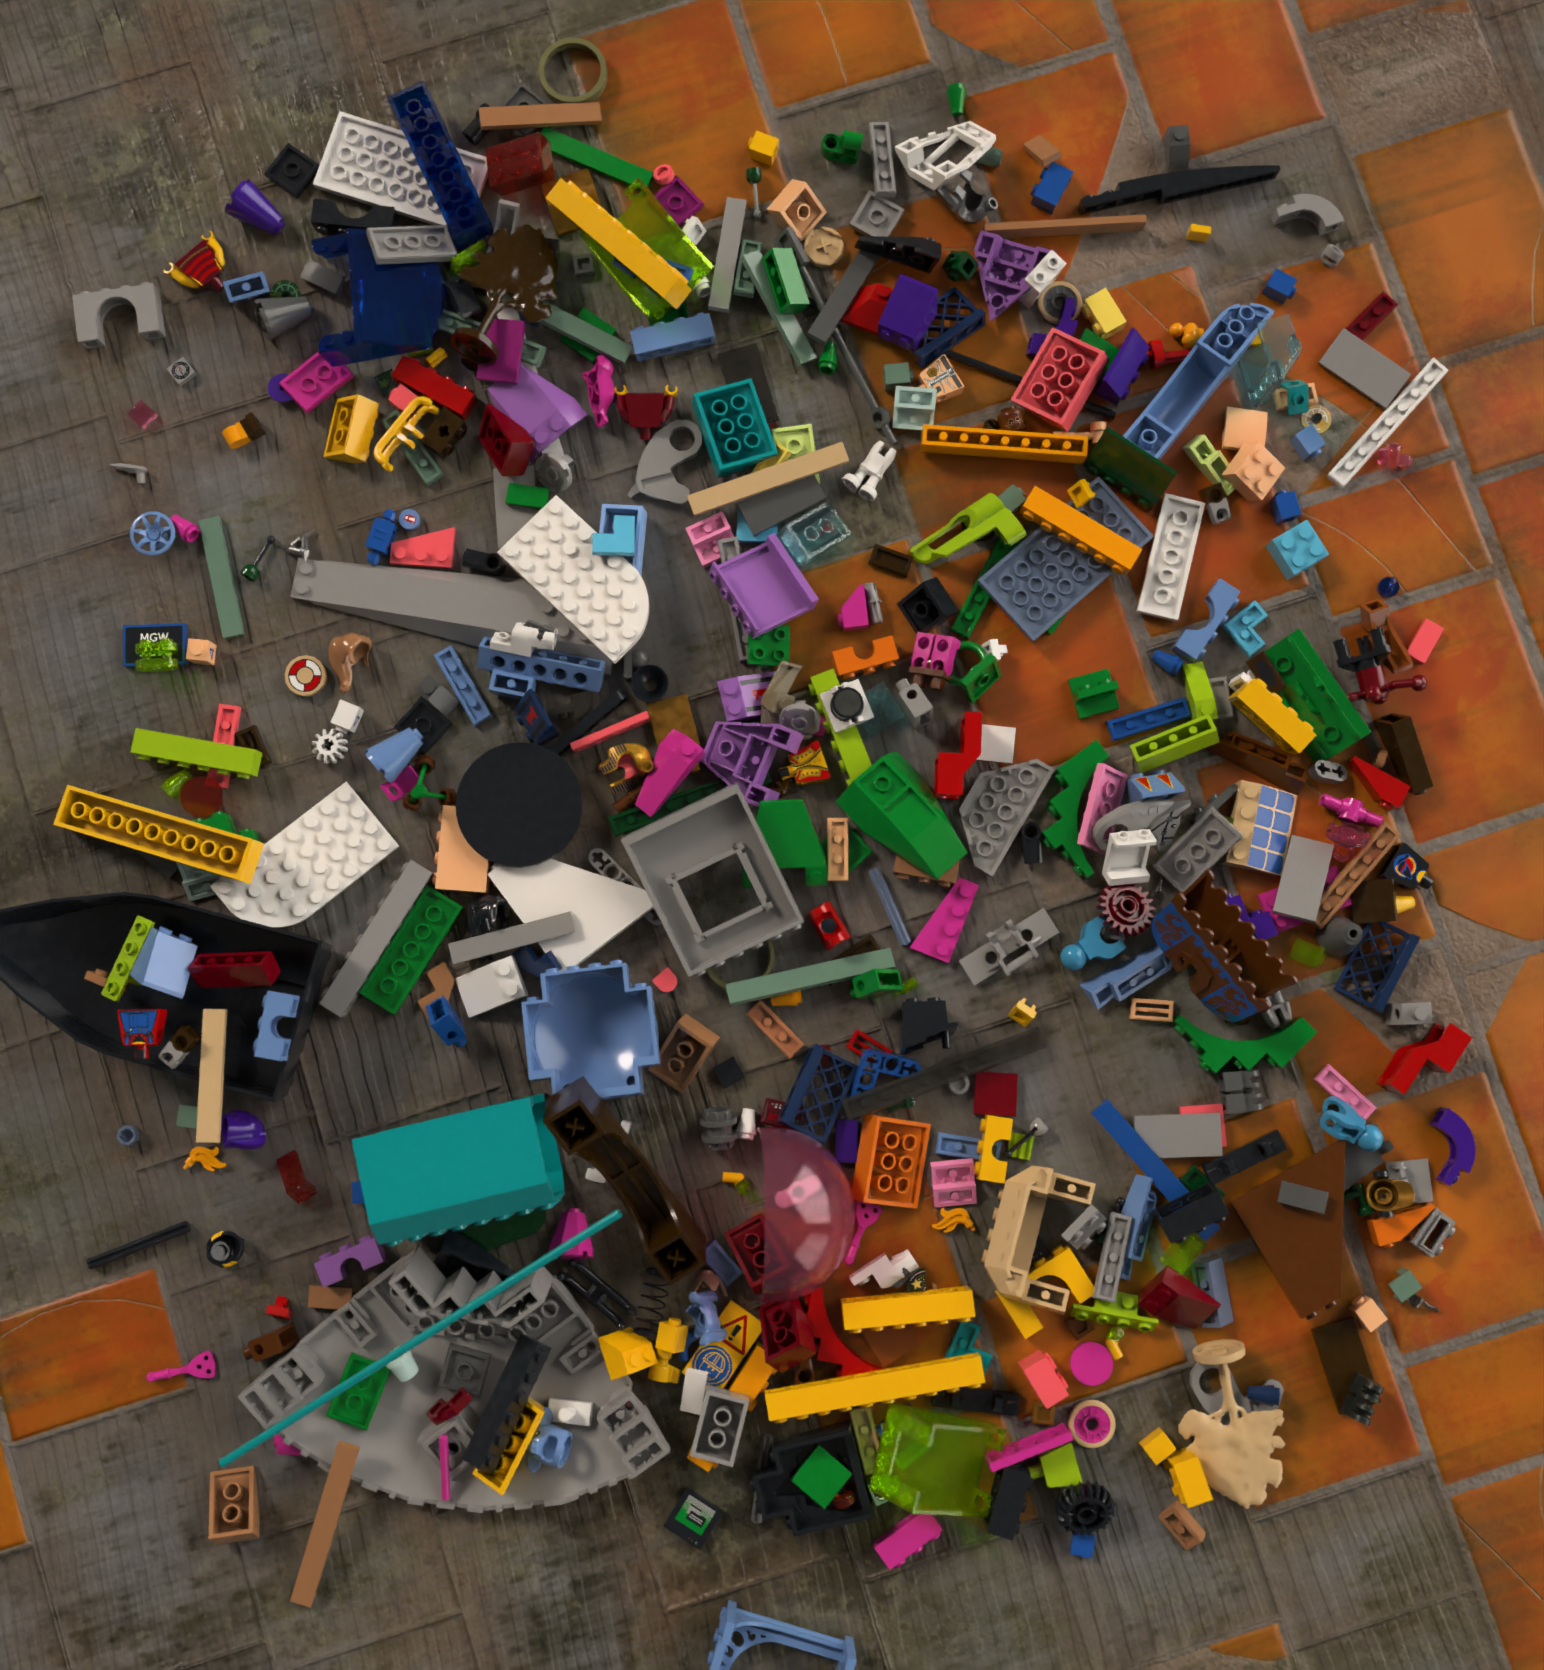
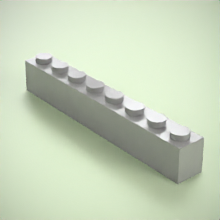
M413 860L403 865L400 871L402 873L398 881H393L389 888L391 892L387 898L384 897L377 907L379 909L377 914L370 917L366 924L368 928L355 941L356 947L352 952L347 953L343 960L345 964L342 969H338L332 977L333 983L329 988H325L320 996L322 1000L319 1004L339 1017L347 1016L359 997V992L424 889L433 880L434 873Z

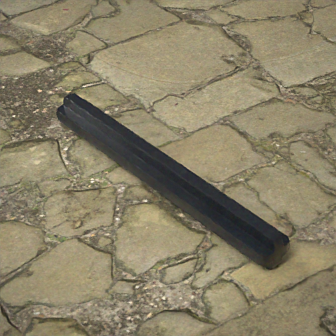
M188 1221L181 1222L88 1258L86 1261L90 1270L190 1232Z

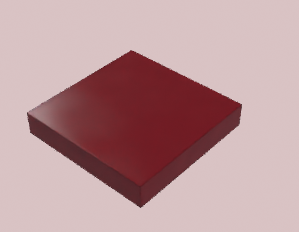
M975 1071L973 1114L1016 1116L1018 1074Z

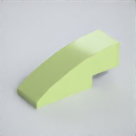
M1205 434L1196 435L1182 448L1213 485L1221 482L1225 496H1228L1235 490L1222 476L1229 462L1220 450H1215Z

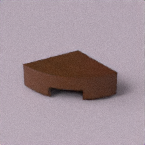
M1070 1318L1064 1321L1076 1341L1094 1330V1327L1086 1320Z

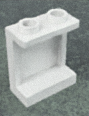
M1051 250L1025 278V282L1031 289L1018 300L1029 309L1049 285L1055 281L1067 263Z
M1150 829L1120 831L1109 834L1102 874L1109 886L1149 882L1150 874L1146 869L1150 846L1156 845L1157 842Z

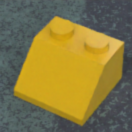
M631 1327L598 1338L611 1381L658 1364L652 1343L645 1337L633 1333V1328Z

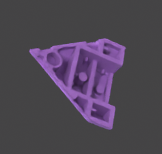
M983 230L980 231L974 252L979 264L980 279L991 322L1031 289L1025 282V278L1051 250L1039 246L1036 248L1003 239L997 234Z

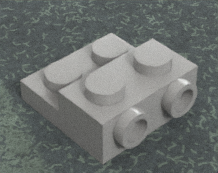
M1091 1204L1061 1236L1075 1249L1080 1250L1082 1248L1085 1250L1093 1242L1091 1238L1096 1233L1101 1234L1107 1228L1106 1222L1108 1219Z

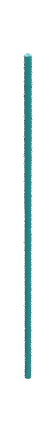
M617 1209L224 1456L219 1460V1465L221 1467L227 1466L621 1218V1212Z

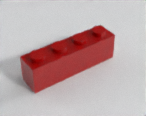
M403 355L391 374L394 382L398 385L402 384L418 396H425L431 399L434 405L441 409L447 408L465 421L477 402L474 391L467 386H458L457 382L449 376L442 377L431 366H428V368L424 367L415 357L411 356L408 358Z

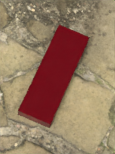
M1383 291L1346 330L1363 341L1398 304Z

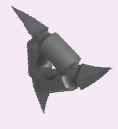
M314 530L301 535V537L298 536L290 543V546L279 547L287 553L302 556L305 563L309 553L308 537Z

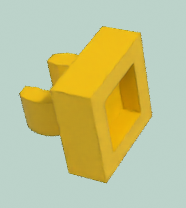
M1086 479L1079 480L1067 490L1076 508L1082 507L1096 495L1095 492H1092L1091 484Z
M1025 998L1021 1001L1019 1000L1008 1014L1009 1017L1024 1027L1037 1014L1034 1011L1036 1008L1034 1004L1031 1007L1024 1004L1027 1000Z

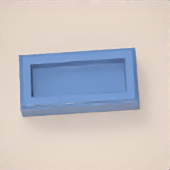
M716 1239L706 1247V1263L728 1287L743 1273L742 1269Z

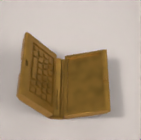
M588 168L540 182L545 198L559 179L562 178L565 182L571 180L582 192H585L594 202L600 205ZM546 199L557 237L582 230L578 229L575 223Z

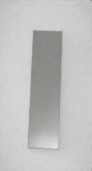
M869 122L868 131L875 197H895L896 184L889 122Z
M1110 1212L1092 1295L1093 1298L1115 1303L1133 1217L1115 1212Z

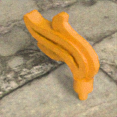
M195 1147L191 1150L183 1169L186 1170L189 1166L192 1167L198 1161L209 1171H215L212 1166L224 1168L228 1164L221 1162L216 1157L219 1154L218 1147H215L214 1150L206 1147Z
M941 1208L940 1214L944 1218L937 1224L931 1225L934 1229L938 1230L947 1227L946 1230H943L944 1233L952 1231L958 1223H963L967 1229L970 1228L972 1231H975L974 1223L969 1218L968 1212L963 1208H955L949 1211Z

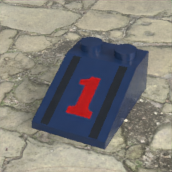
M532 688L527 690L515 707L518 713L515 717L520 726L525 725L528 732L525 735L529 742H535L536 745L541 746L560 734Z

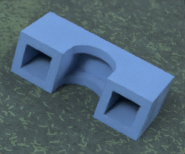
M267 991V995L264 996L262 1001L263 1015L258 1021L259 1035L253 1045L255 1057L287 1061L291 1039L281 1037L277 1032L276 1026L282 1017H296L300 996Z

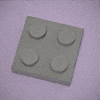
M869 190L849 223V227L865 236L890 237L904 214V209L883 197H875V193Z

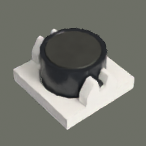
M859 679L849 683L844 682L839 686L836 685L819 695L835 733L874 718Z

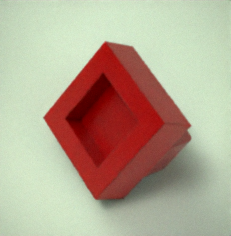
M277 1296L275 1305H268L265 1312L270 1317L290 1321L293 1314L287 1308L289 1299L283 1296Z

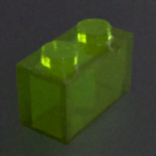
M1192 1233L1183 1242L1172 1243L1158 1260L1165 1266L1169 1265L1183 1275L1206 1247L1207 1243L1197 1234Z

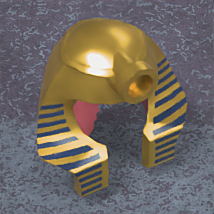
M624 743L608 750L609 758L598 765V769L602 770L604 775L616 770L618 767L625 769L624 779L610 784L614 794L632 790L641 778L653 769L651 754L640 743Z

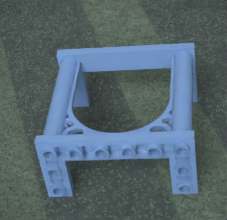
M728 1600L726 1607L722 1606L719 1628H716L713 1642H716L714 1651L710 1650L707 1664H710L709 1670H729L734 1660L747 1648L759 1643L776 1642L837 1660L836 1670H854L857 1661L853 1637L845 1635L844 1640L742 1610L736 1608L737 1602ZM735 1631L741 1633L744 1638V1643L740 1646L734 1644L731 1639ZM747 1631H750V1635L756 1634L755 1638L749 1639ZM728 1646L733 1649V1654L730 1656L726 1654L728 1653Z

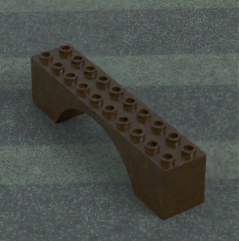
M582 1076L547 1098L543 1123L569 1156L577 1155L588 1161L611 1185L637 1229L645 1255L666 1282L671 1286L706 1265V1236L585 1077Z

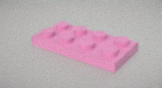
M1097 763L1077 844L1106 855V851L1101 850L1093 839V828L1100 818L1121 806L1128 778L1127 774L1104 763ZM1116 825L1106 830L1103 839H1109V834L1114 833Z

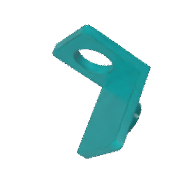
M1302 380L1281 383V387L1287 390L1288 414L1308 412V384Z

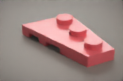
M453 527L391 543L390 564L452 569L456 528Z

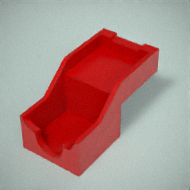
M965 711L962 716L960 753L939 752L935 757L934 796L937 800H959V795H963V775L981 755L982 712Z
M1435 1023L1423 1041L1397 1049L1376 1084L1390 1093L1405 1094L1423 1065L1433 1072L1450 1073L1473 1037L1452 1023H1449L1447 1028Z

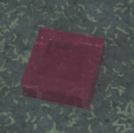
M142 400L127 413L143 430L158 416Z

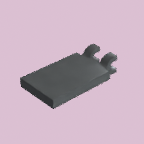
M1372 1122L1369 1123V1124H1371V1125H1374V1126L1378 1127V1125H1377L1376 1123H1374V1124H1373ZM1383 1139L1381 1147L1371 1152L1362 1150L1356 1141L1353 1144L1345 1140L1344 1191L1384 1162L1381 1155L1394 1148L1389 1140Z

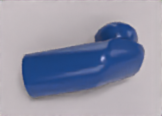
M694 1330L688 1331L685 1350L678 1352L679 1361L689 1360L688 1347L697 1340L694 1336Z

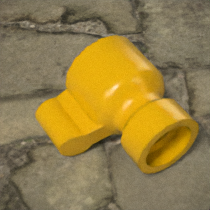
M656 1348L655 1355L658 1364L649 1367L647 1378L664 1383H678L681 1370L668 1364L672 1353Z

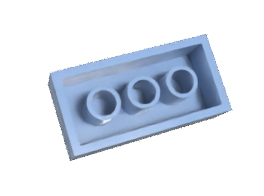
M602 504L599 533L613 534L614 515L635 516L634 556L623 557L641 575L647 523L646 510L643 506Z

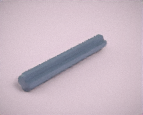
M878 867L873 868L869 871V875L901 946L907 945L911 940L880 869Z

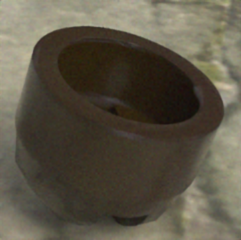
M988 419L983 425V429H993L989 423L996 428L995 430L1000 428L998 421L995 419Z

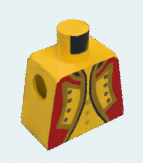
M818 740L799 749L797 754L792 753L788 755L790 765L779 768L782 780L794 777L797 785L826 782L831 779Z

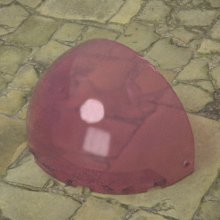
M757 1127L756 1133L760 1134L762 1145L765 1195L764 1275L762 1293L758 1303L787 1302L804 1297L820 1288L835 1274L849 1250L854 1232V1198L843 1168L832 1153L820 1142L792 1129Z

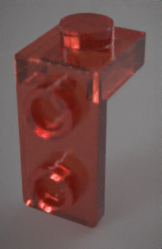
M293 1150L277 1159L287 1195L299 1204L317 1194L316 1187L305 1178L297 1151Z

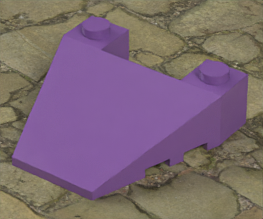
M716 721L704 749L705 756L700 761L728 786L738 782L747 803L758 807L760 801L778 800L780 793L762 786L778 747L797 754L804 735L774 723Z

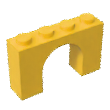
M1060 1245L1051 1251L1052 1255L1047 1258L1042 1257L1033 1263L1034 1266L1029 1269L1027 1278L1037 1280L1046 1275L1061 1278L1079 1304L1093 1295L1094 1285L1067 1245L1064 1247ZM997 1290L995 1291L1025 1339L1044 1328L1029 1304L1002 1297Z

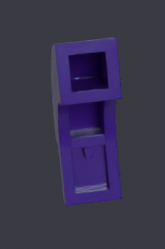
M1066 297L1063 299L1055 329L1072 336L1078 324V321L1071 320V317H1074L1076 312L1075 298ZM1049 333L1031 334L1026 356H1036Z

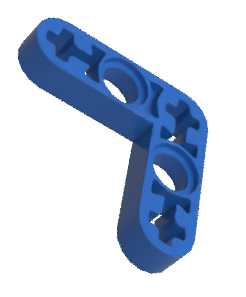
M876 1049L865 1050L861 1055L850 1092V1103L857 1110L865 1109L869 1105L878 1072L913 1080L921 1074L920 1064L913 1058ZM872 1055L876 1059V1061H872L870 1064L873 1072L868 1069L869 1062L867 1060V1057L871 1058ZM889 1059H895L897 1065L893 1069H887L886 1062ZM903 1064L905 1067H911L913 1064L916 1070L909 1073L907 1069L901 1068ZM869 1074L871 1076L868 1084L860 1083L862 1075ZM858 1087L863 1089L862 1097L864 1098V1101H860L859 1104L855 1100V1097L859 1098L861 1093L860 1089H857Z

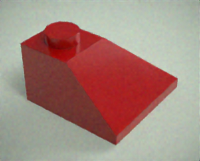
M879 283L861 287L842 317L841 322L878 336V323L893 289Z

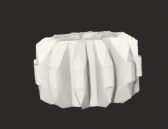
M323 729V736L315 735L319 739L318 742L312 741V745L317 746L312 750L314 754H318L316 759L319 761L324 760L325 764H329L330 761L336 764L338 761L337 757L344 759V755L341 753L342 751H348V748L343 746L348 741L342 739L343 734L341 732L336 734L335 729H331L330 732ZM331 742L332 744H334L331 746V750L326 749L327 747H329V743Z

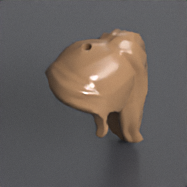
M348 633L331 640L328 649L329 662L339 678V691L341 693L344 692L346 694L351 688V666L356 664L362 657H364V664L369 666L368 653L372 647L369 637L357 633Z

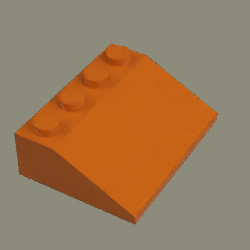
M864 1113L850 1198L865 1203L917 1209L931 1124Z

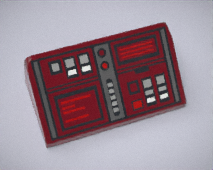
M766 1098L760 1123L798 1132L786 1125L783 1126L777 1123L785 1102ZM804 1113L797 1114L793 1123L800 1127L803 1126L805 1121Z

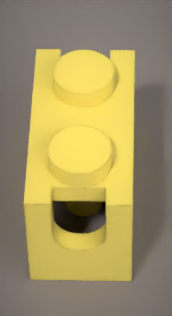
M1106 288L1084 300L1085 304L1082 305V314L1091 322L1095 334L1105 340L1123 330L1127 321Z

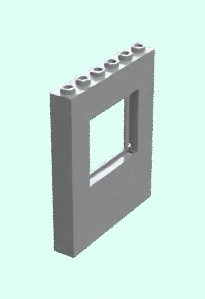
M738 782L621 838L624 848L688 977L692 975L698 977L706 972L705 969L711 966L717 968L725 963L724 960L730 957L735 959L742 956L744 951L749 948L754 950L761 947L763 941L771 939V941L776 940L782 936V932L787 930L792 932L802 927L801 923L804 922V918ZM737 853L762 905L702 933L677 881Z

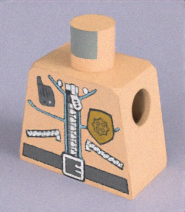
M945 354L922 371L918 377L919 388L937 389L936 403L962 394L965 387Z

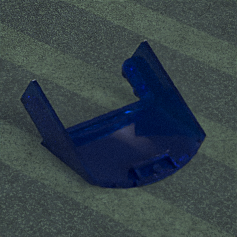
M346 228L347 233L311 240L312 250L325 259L347 254L349 257L354 330L323 335L318 345L319 354L332 367L427 350L431 347L434 333L439 330L440 324L438 322L444 307L443 279L437 262L377 265L366 234L367 230Z

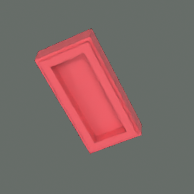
M1427 618L1424 619L1407 649L1411 659L1421 665L1425 664L1444 628Z

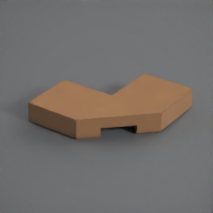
M446 962L426 972L436 990L418 1000L427 1019H429L426 1010L428 1004L443 995L449 1002L455 978Z

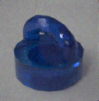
M1385 577L1377 584V592L1383 598H1392L1399 592L1400 586L1396 577Z

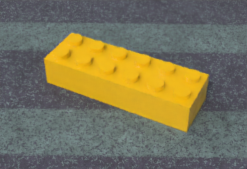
M969 1286L840 1299L843 1327L845 1330H849V1333H860L862 1328L880 1331L884 1330L883 1326L901 1329L905 1328V1324L911 1323L915 1327L926 1326L927 1322L934 1321L936 1324H947L950 1319H957V1322H968L970 1317H975L973 1291Z

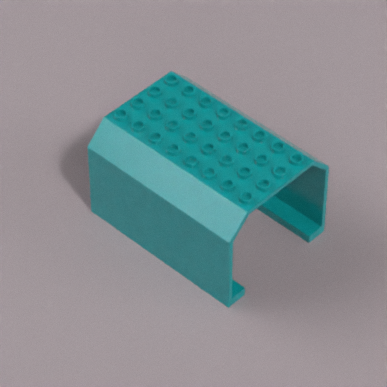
M546 1092L352 1139L368 1221L378 1244L386 1243V1247L400 1244V1242L406 1239L409 1242L422 1239L427 1234H430L431 1237L437 1236L451 1228L452 1231L465 1229L473 1222L474 1226L488 1223L494 1217H496V1221L510 1218L509 1216L518 1212V1216L531 1213L537 1207H540V1210L553 1208V1206L559 1203L565 1195L564 1174L557 1141L543 1123L547 1102Z

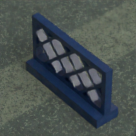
M955 286L937 298V307L944 308L943 314H937L935 319L942 320L941 326L930 325L925 337L921 340V342H924L922 348L915 351L907 349L914 356L916 364L921 369L985 326L986 313L981 308L977 309ZM955 295L959 299V303H947V299ZM946 308L958 309L957 315H946ZM960 309L970 310L972 314L960 316ZM944 320L956 321V325L944 327ZM928 331H938L940 336L930 338L928 337Z
M1377 922V924L1381 925L1384 934L1374 937L1370 931L1372 923L1366 924L1362 940L1352 951L1333 990L1371 1008L1372 1011L1378 1014L1383 1012L1420 939L1419 936L1413 933L1409 934L1387 922ZM1397 933L1404 937L1400 945L1392 947L1388 935ZM1385 936L1389 948L1378 951L1374 939ZM1371 941L1374 952L1363 955L1360 947L1361 944ZM1390 950L1393 960L1391 963L1383 965L1379 953ZM1376 955L1379 966L1368 969L1364 958ZM1361 959L1365 971L1353 973L1352 962ZM1381 969L1383 974L1382 981L1373 984L1370 972ZM1366 973L1370 985L1359 988L1355 976ZM1351 977L1355 989L1347 991L1341 988L1340 985L1343 979ZM1372 988L1374 997L1371 1003L1362 998L1360 990Z
M817 1043L811 1045L777 1119V1123L783 1126L786 1125L825 1144L858 1066L823 1049V1046ZM823 1055L830 1058L833 1067L823 1070L820 1063ZM842 1065L851 1068L849 1076L841 1079L838 1067ZM834 1069L838 1081L828 1084L824 1072ZM821 1074L824 1086L814 1089L812 1083L813 1076ZM839 1083L842 1092L839 1097L833 1098L829 1086ZM826 1088L829 1100L819 1103L815 1091ZM812 1093L816 1105L806 1108L803 1099L805 1095ZM831 1103L833 1108L832 1115L824 1117L821 1105ZM817 1107L821 1119L811 1123L807 1111ZM803 1112L807 1125L800 1127L794 1124L793 1121L797 1114ZM819 1122L823 1123L825 1131L822 1137L814 1133L812 1125Z

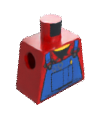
M167 1009L118 1010L122 1043L124 1046L135 1045V1059L149 1058V1045H161Z

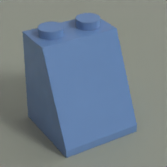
M160 926L159 929L151 927L129 975L144 986L182 999L190 975L188 966L194 960L198 946L192 943V938L180 934L177 937L172 935V930Z

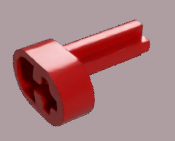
M1158 339L1148 342L1149 349L1147 352L1150 355L1148 357L1150 367L1157 369L1163 368L1165 364L1183 362L1191 349L1164 352L1163 343Z

